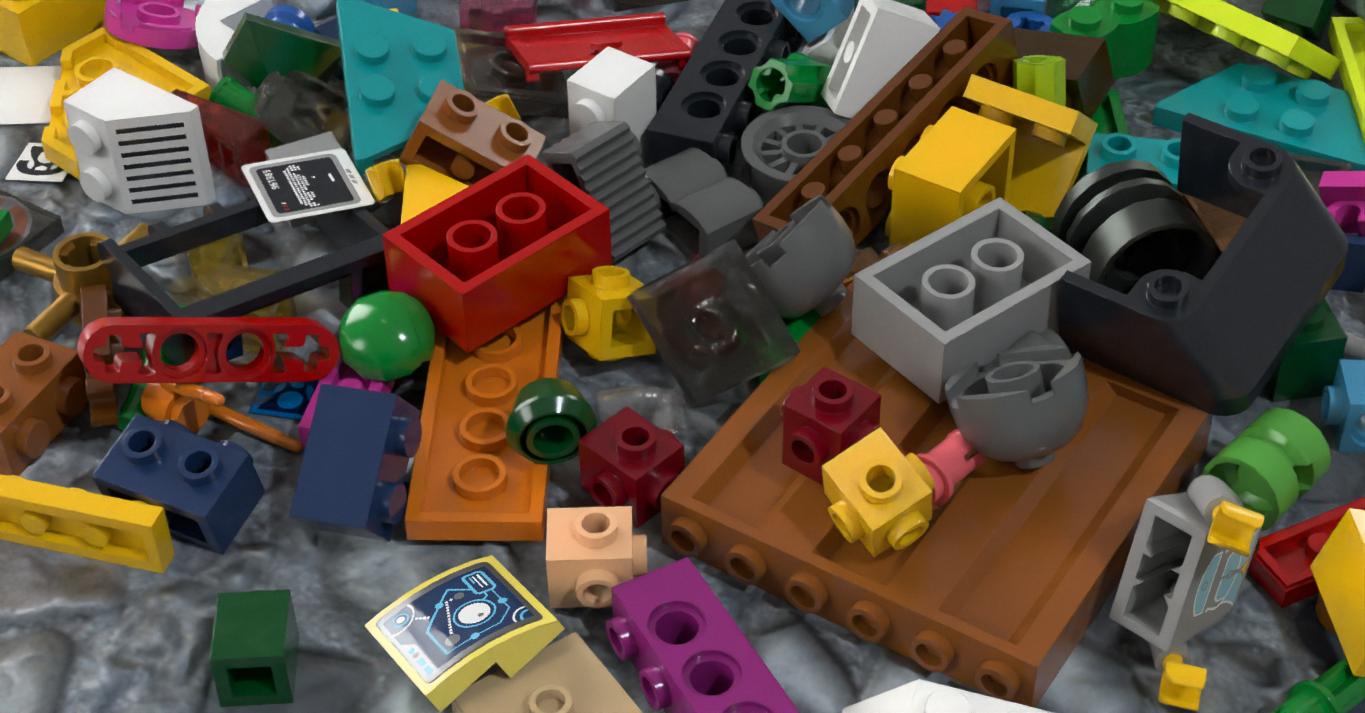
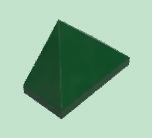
M246 12L222 53L223 59L228 65L269 100L277 102L282 111L323 90L342 59L340 41L338 39Z

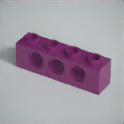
M688 557L611 587L613 619L606 622L609 641L621 661L630 659L639 672V681L643 694L654 711L657 712L663 709L665 713H800Z

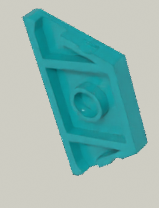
M336 0V15L353 160L359 175L366 174V169L374 166V160L397 150L401 153L403 152L441 79L460 90H464L454 29L360 0Z
M1239 62L1157 102L1154 108L1152 125L1181 133L1182 120L1189 112L1279 146L1286 150L1300 167L1321 173L1323 171H1365V143L1348 91L1330 87L1319 80H1304L1275 72L1263 65H1248Z

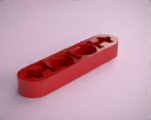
M105 317L96 319L88 324L81 332L77 344L79 358L90 375L101 382L112 384L310 382L322 379L331 373L337 364L340 354L339 344L333 333L316 319L307 317ZM178 333L188 334L193 337L195 351L188 362L179 366H170L161 361V345L168 337ZM244 333L256 335L260 342V349L257 357L252 362L242 366L233 365L228 362L226 350L229 342L234 337ZM278 333L276 339L284 347L304 346L306 336L311 335V338L321 346V350L311 352L308 357V363H303L293 352L276 351L272 335ZM147 334L144 345L148 360L147 366H141L142 359L136 352L117 353L114 357V364L105 365L101 356L98 353H94L95 348L106 346L107 338L110 335H116V338L124 347L143 348L140 335ZM275 356L277 357V360H278V364H277V365H273L274 360H275Z

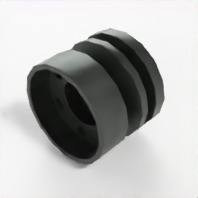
M1129 159L1109 163L1085 175L1065 194L1054 214L1052 234L1092 261L1089 279L1125 295L1129 294L1140 278L1156 270H1177L1203 280L1216 261L1217 251L1212 236L1194 212L1185 206L1182 196L1172 187L1167 176L1150 162Z

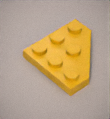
M103 26L62 49L60 58L62 72L60 80H55L49 105L51 112L50 124L44 127L41 142L47 160L79 179V165L74 146L68 136L69 125L63 101L114 67L198 105L199 111L210 105L211 88L209 84L147 48L116 37Z

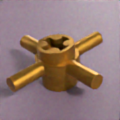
M140 223L118 245L148 236L149 224ZM84 232L69 236L57 244L53 250L52 257L24 246L17 248L12 256L13 268L52 282L56 300L22 331L23 333L49 341L70 321L82 326L80 287L106 284L109 308L119 307L113 301L110 270L103 264L97 251V243L109 239V237L95 232Z

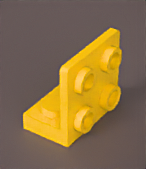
M971 74L963 97L980 106L978 115L1017 129L1009 204L1019 211L1029 210L1042 214L1048 231L1052 233L1054 214L1065 194L1074 186L1098 124L1074 109Z

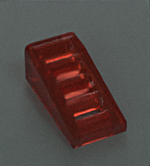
M179 89L172 91V94L199 106L209 162L237 183L251 187L241 167L246 164L267 161L265 150L270 149L266 122Z

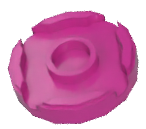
M118 0L106 1L103 26L116 37L141 46L159 49H190L198 47L195 23L201 5H196L195 11L184 8V0H121L119 3H117Z

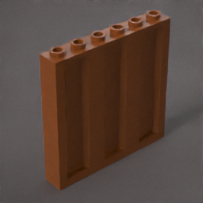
M853 280L847 287L849 290L847 296L835 308L815 322L784 359L662 493V543L672 547L683 556L696 558L730 574L743 584L756 586L786 600L803 612L816 614L846 628L865 641L876 642L906 656L929 671L940 672L979 690L985 696L1036 708L1121 580L1146 499L1178 493L1206 452L1213 414H1209L1082 358L1089 392V405L1081 430L1072 441L1055 451V459L1037 468L1020 469L1015 466L1014 462H1001L986 456L984 463L978 469L970 472L954 486L953 494L947 502L939 506L932 505V519L928 521L929 526L920 538L901 550H895L891 546L876 557H873L860 539L852 544L838 530L828 511V507L833 504L824 494V486L782 464L783 423L780 420V411L787 395L795 387L804 386L824 366L852 381L861 383L866 388L881 395L879 426L883 428L884 432L904 456L909 453H914L915 455L929 453L945 440L950 432L957 429V425L951 414L948 400L938 404L851 334ZM972 449L964 456V458L967 459L976 451Z

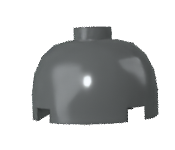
M820 194L790 214L788 217L792 221L788 222L777 232L774 230L769 232L745 255L730 273L732 277L728 279L729 282L750 304L764 314H769L777 319H794L814 309L820 316H824L835 308L849 293L843 282L853 269L855 263L856 247L853 235L842 216Z
M1036 345L1008 350L996 354L999 367L979 374L977 362H974L949 377L944 388L951 414L963 438L974 447L973 449L976 452L1001 462H1014L1015 466L1020 469L1037 468L1055 459V451L1071 442L1081 430L1089 405L1088 381L1082 356L1077 351L1071 358L1068 347L1062 345Z

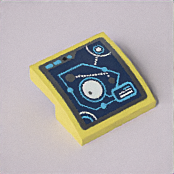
M493 555L469 561L425 581L387 606L364 625L440 713L494 663H497L512 678L565 629Z

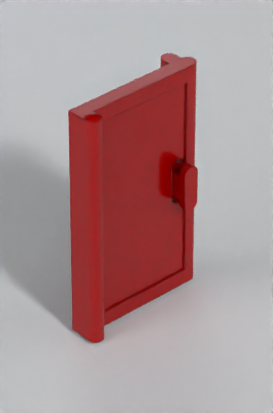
M664 12L509 25L504 28L506 47L526 70L527 83L539 82V73L581 69L608 46L647 62L676 60L678 69L684 68L692 55L690 47L665 25L666 15Z

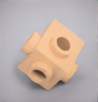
M632 506L547 508L546 569L550 608L612 607L611 587L648 573L647 534L633 535Z

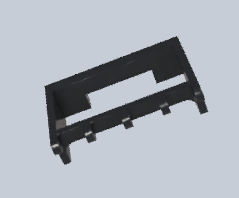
M257 198L227 209L218 202L205 205L203 207V217L172 228L163 221L148 225V236L122 245H118L112 238L97 243L99 257L110 270L113 301L129 317H241L339 280V301L348 309L361 297L382 290L389 291L382 234L389 231V229L364 207L317 215V227L341 248L340 250L182 308L141 267L268 223L269 221ZM173 334L163 342L160 350L175 366L183 365L193 356L195 341L188 334ZM242 334L237 335L229 342L226 350L228 361L243 355Z

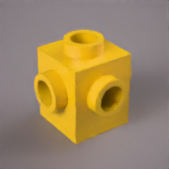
M598 266L593 268L591 275L568 277L567 299L563 302L561 308V320L565 336L588 352L591 358L599 361H617L626 357L655 354L659 293L632 277L628 269L619 266Z
M881 427L822 465L824 494L833 504L828 507L829 514L838 530L850 543L853 544L860 539L872 556L876 557L891 546L895 550H901L909 546L927 530L929 526L928 521L932 519L934 480L923 462L914 453L904 456Z

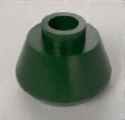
M542 378L527 384L519 391L507 419L505 433L509 446L520 456L539 464H559L579 455L578 440L595 429L598 423L593 408L571 383L558 378Z

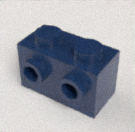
M321 383L289 516L316 530L390 542L393 527L400 522L406 508L407 493L403 484L409 458L415 456L421 442L422 426L419 420L420 411L396 394Z
M139 414L133 417L91 475L102 495L130 501L139 500L150 505L164 507L171 536L221 555L225 553L265 493L253 465L252 456L240 445L229 440H220L217 443L195 435L179 422L165 420L162 423Z

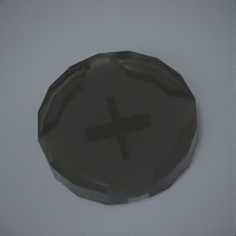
M279 71L270 72L254 94V108L263 125L278 140L288 144L331 131L342 149L350 156L352 153L348 112L345 110L347 108V101L340 92L324 81L304 72L290 71L287 77L280 76Z

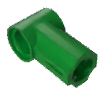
M799 52L792 53L787 59L770 58L761 67H754L748 86L755 95V104L769 111L783 107L803 105L831 109L822 97L821 92L832 66Z

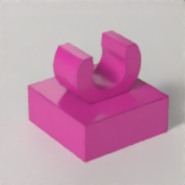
M1323 171L1318 186L1321 200L1344 233H1360L1361 237H1365V171Z

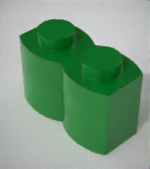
M1098 0L1094 6L1079 5L1059 14L1050 23L1049 32L1106 38L1113 78L1129 77L1142 72L1152 63L1161 7L1151 0Z

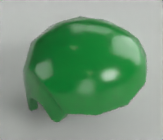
M382 290L361 297L343 315L338 336L343 362L365 379L390 382L412 374L421 366L422 362L430 361L434 357L435 327L431 316L419 300L407 293Z

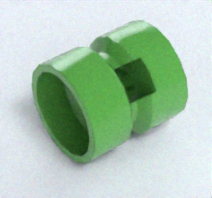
M1276 407L1265 410L1236 439H1233L1204 467L1203 475L1218 477L1239 496L1244 508L1264 515V522L1261 527V531H1264L1276 523L1297 502V499H1300L1329 471L1331 455L1329 445L1321 431L1308 418L1294 410Z

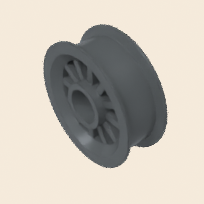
M805 105L783 107L757 117L746 127L741 137V151L746 160L741 171V182L758 193L765 207L851 119L834 114L828 108Z

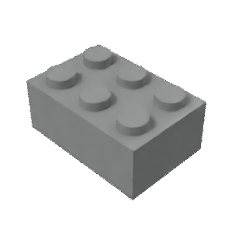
M999 197L854 274L851 334L940 404L947 400L944 387L949 377L963 367L977 362L980 373L984 367L997 358L996 354L1005 352L1029 331H1036L1040 334L1050 329L1059 335L1060 279L1067 270L1089 279L1092 261Z

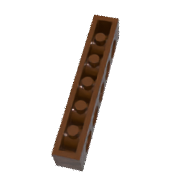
M964 6L752 219L759 242L772 230L777 232L788 222L792 221L788 216L812 198L822 194L844 219L852 232L856 247L891 211L892 190L888 188V176L895 160L901 155L906 156L919 142L924 129L930 124L935 125L951 106L978 115L980 106L963 97L971 74L1008 87L1013 84L1012 60L1019 58L1012 20Z

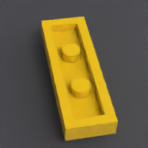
M0 474V540L164 574L175 556L164 507L150 505L139 500L130 501L91 493L80 488H66L27 480L16 475L7 476Z

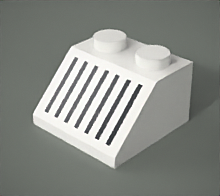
M115 67L63 101L69 125L68 136L74 146L79 165V181L85 194L92 200L102 202L124 214L203 206L217 199L198 105Z

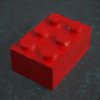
M529 154L382 234L389 291L404 292L419 300L429 312L434 327L467 353L566 295L568 292V277L591 275L595 267L612 266L610 209Z

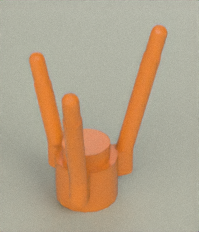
M148 383L141 396V408L147 417L162 423L165 420L179 422L193 433L204 426L210 415L293 453H299L303 448L299 440L223 406L225 397L222 394L194 383Z

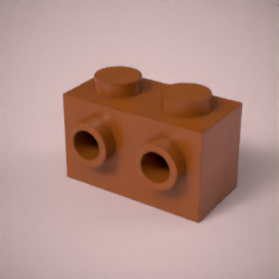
M441 79L399 159L405 165L422 164L471 186L527 154L537 159L547 136L530 128L524 122L514 119L482 102L471 93L460 90Z
M15 331L0 346V474L20 476L36 458L45 452L48 444L85 408L89 401L86 395V373L83 363L79 358L78 350L19 331Z

